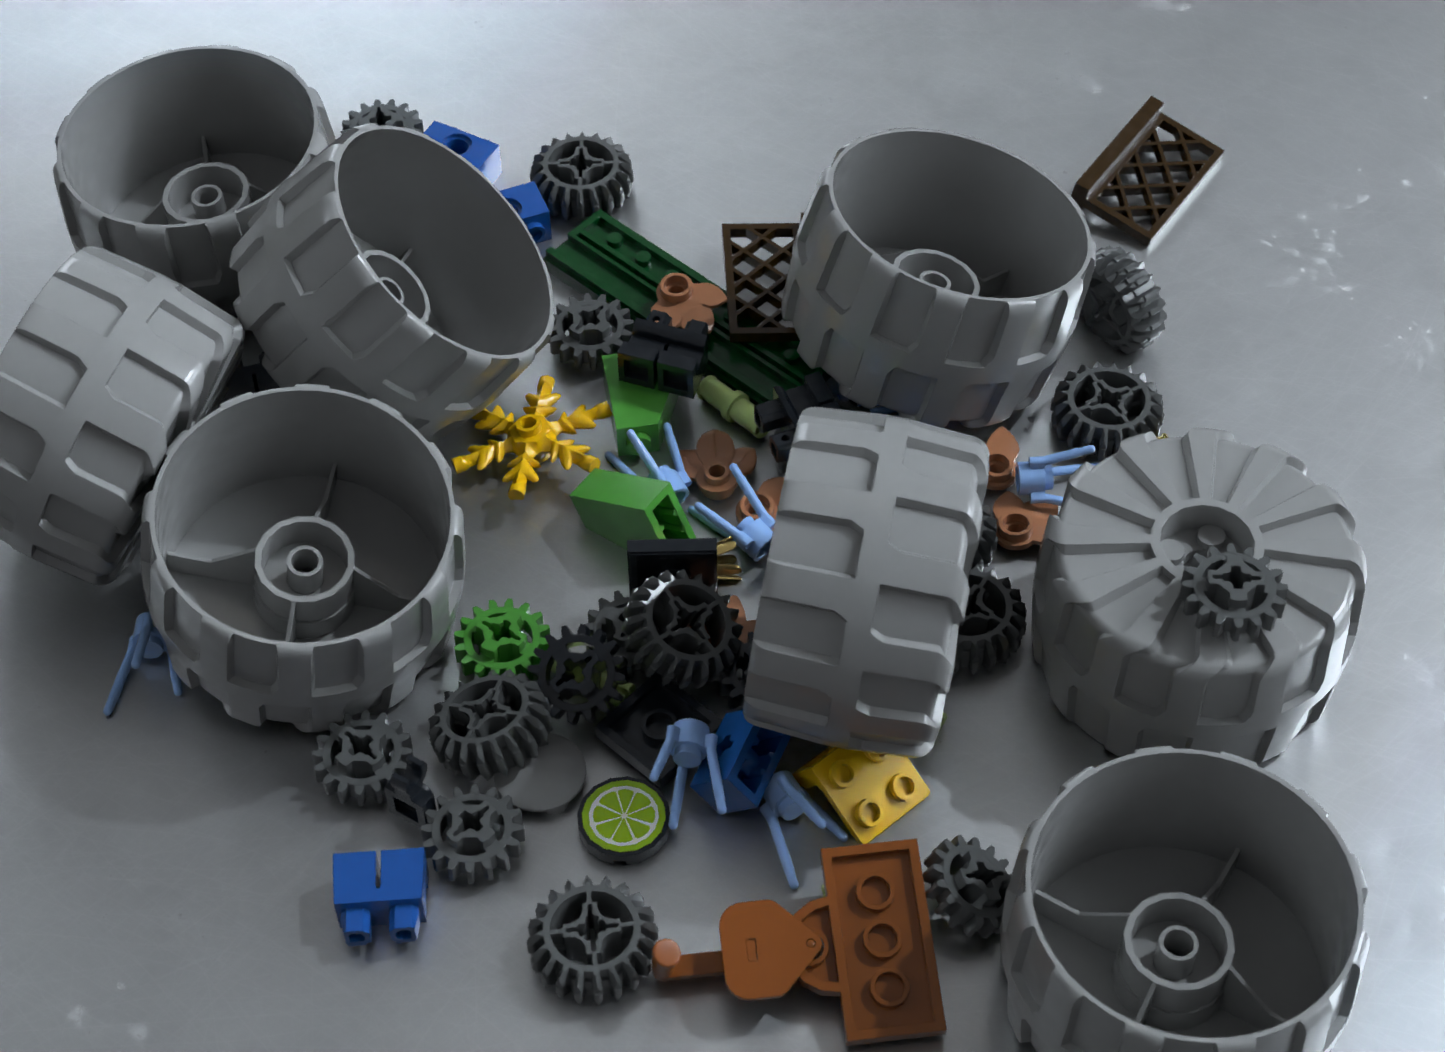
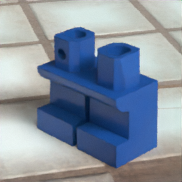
M424 847L381 850V870L376 851L333 854L334 908L339 926L343 930L346 945L360 946L372 942V926L389 925L390 938L397 943L415 942L417 940L420 923L427 922L426 889L429 886V869Z

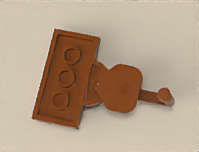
M917 838L821 849L820 859L826 896L809 901L794 916L778 903L769 899L739 902L729 906L723 912L719 922L721 950L681 955L680 947L677 943L666 938L657 941L652 948V973L659 981L665 982L724 975L729 991L735 997L744 1001L781 998L788 993L796 981L818 995L840 997L846 1046L945 1035L947 1031ZM821 948H823V953H822V955L819 957V955H820V953H821Z

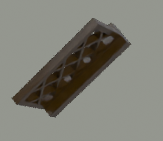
M1153 96L1145 102L1079 178L1071 194L1082 211L1084 209L1089 210L1149 247L1219 162L1225 151L1161 113L1164 103ZM1162 128L1172 134L1175 141H1160L1157 131ZM1198 150L1207 155L1209 159L1192 161L1189 151ZM1179 151L1182 161L1167 162L1164 152ZM1154 152L1157 162L1141 163L1138 153ZM1170 172H1186L1189 182L1174 183ZM1145 173H1161L1164 183L1148 184ZM1136 174L1138 184L1122 185L1119 175ZM1152 194H1168L1171 204L1155 205ZM1142 195L1146 206H1129L1126 196ZM1106 196H1117L1120 207H1109L1100 202L1099 199ZM1149 216L1152 223L1151 229L1148 231L1136 224L1133 217Z
M801 213L800 215V222L802 220L804 213ZM800 223L722 224L721 234L730 342L800 341L794 327H784L779 323L783 320L782 298L776 294L785 288L788 273L785 275L774 268L781 261L790 265L793 244ZM775 237H792V241L783 248L771 240ZM731 238H748L752 242L743 248L733 242ZM760 248H764L773 255L763 261L753 253ZM744 261L755 269L745 275L734 267ZM764 274L775 281L767 289L756 282ZM745 288L757 295L748 303L737 296ZM766 302L779 309L770 317L758 310ZM747 316L760 323L755 328H738V323Z

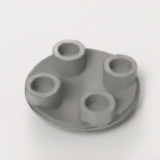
M548 733V744L538 747V758H526L524 760V769L515 766L508 770L507 777L501 772L495 773L494 782L498 797L501 799L510 795L514 807L525 811L557 815L566 810L568 802L581 790L586 777V763L581 751L572 741L561 735Z

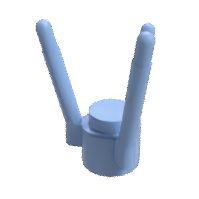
M668 422L664 423L663 429L675 469H670L668 465L658 467L634 430L629 429L626 434L650 471L647 478L670 482L680 504L684 502L689 496L687 487L692 484V481L685 471L671 424ZM607 451L605 453V458L620 473L636 475L612 452Z
M1088 445L1046 456L1029 457V461L1016 462L1015 481L1018 496L1029 495L1030 504L1048 503L1061 506L1063 497L1046 494L1045 490H1053V476L1073 474L1082 464L1052 467L1051 464L1094 453L1095 446ZM1100 462L1090 463V464H1092V465L1095 466V465H1097V464L1100 463Z
M731 463L729 466L730 471L759 518L754 520L751 516H748L735 528L700 502H696L694 506H689L688 512L725 538L733 537L732 541H735L736 545L756 562L769 552L775 519L767 513L738 465Z
M149 611L140 614L136 619L134 634L129 638L127 652L103 710L106 716L112 714L131 666L134 669H138L143 657L149 659L158 658L164 651L168 655L173 692L176 696L182 695L181 678L172 667L166 643L157 627H154Z
M693 718L680 719L674 725L667 726L665 741L649 775L650 781L656 782L670 754L678 765L668 824L671 830L676 829L678 826L688 768L699 766L706 755L717 811L719 814H725L727 811L716 751L718 735L710 733L706 723Z
M785 770L773 774L763 794L766 803L760 807V811L768 822L789 886L795 890L798 888L799 883L778 817L792 820L804 812L817 827L821 829L826 827L840 841L846 842L848 835L811 798L806 789L799 785L791 772Z

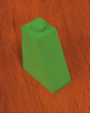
M617 354L602 355L604 387L607 402L612 412L611 422L618 457L639 455L626 434L629 429L634 430L648 452L660 451L665 437L663 424L670 422L679 395L659 391L658 382L655 389L620 381Z
M594 468L569 495L587 529L627 550V540L696 538L672 485L668 481Z

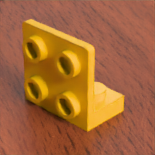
M828 746L792 773L801 787L807 789L817 785L822 790L856 842L860 845L869 843L930 795V789L909 758L904 756Z

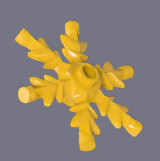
M543 375L538 382L537 394H526V401L531 407H523L526 415L521 416L517 421L514 422V414L512 412L505 417L503 409L499 405H496L492 412L484 408L471 418L473 420H480L474 425V428L491 430L490 435L507 434V438L501 442L487 440L488 445L469 446L467 450L471 454L451 458L453 468L456 474L465 472L474 465H477V470L482 471L495 458L500 463L506 453H514L518 457L507 464V468L512 469L505 474L502 481L505 483L513 481L508 491V498L510 500H524L527 481L535 483L539 480L533 468H541L540 463L545 462L549 458L552 463L559 458L562 467L567 471L571 468L572 464H576L589 473L594 468L599 469L600 459L592 455H585L591 447L587 445H573L575 441L572 439L557 441L556 437L561 433L575 435L577 434L575 429H594L596 427V423L593 422L594 420L606 419L612 416L610 406L607 401H603L593 408L586 410V405L581 404L569 416L564 411L558 421L550 422L546 418L557 410L556 407L552 406L559 400L561 395L558 393L551 394L554 389L555 380L549 375Z

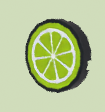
M629 776L607 779L595 785L582 798L577 812L581 841L588 852L604 862L614 864L615 860L626 861V864L640 863L654 856L666 843L669 835V803L660 789L643 779Z

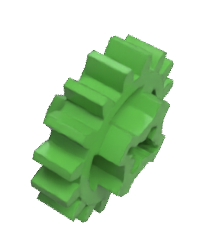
M509 598L505 602L504 607H498L493 599L489 600L488 610L483 611L475 606L472 608L473 619L466 617L460 619L461 630L454 632V650L456 661L461 663L462 672L465 676L473 673L475 675L476 673L480 678L485 677L492 669L498 675H501L506 670L511 669L515 675L525 673L531 681L534 680L533 674L528 671V666L539 665L541 659L533 651L535 648L546 651L549 647L545 636L550 634V627L544 624L541 612L531 615L530 604L526 602L519 609L514 608L513 600ZM525 632L531 637L532 643L528 642ZM475 644L479 647L480 655L474 650Z

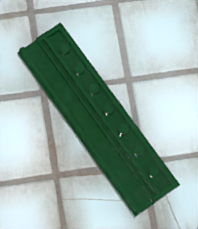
M601 209L567 234L568 240L556 249L549 247L545 250L546 256L543 258L550 274L583 296L585 293H589L592 300H597L601 294H605L607 303H611L616 299L620 300L621 309L628 308L630 310V319L634 320V322L636 318L646 320L651 313V308L657 302L656 289L662 278L668 274L682 273L687 275L693 283H711L719 287ZM719 287L726 295V291ZM727 302L711 309L714 316V328L708 334V364L703 377L715 376L717 380L732 390H740L747 394L749 401L756 406L773 400V387L781 386L785 391L804 385V376L820 371L825 382L831 378L821 367L810 369L797 352L800 341L730 342ZM747 316L738 323V328H755L760 323Z

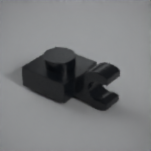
M408 754L405 772L402 776L394 772L391 779L384 786L389 812L421 829V826L427 824L425 812L428 809H437L433 792L423 783L427 773V764Z

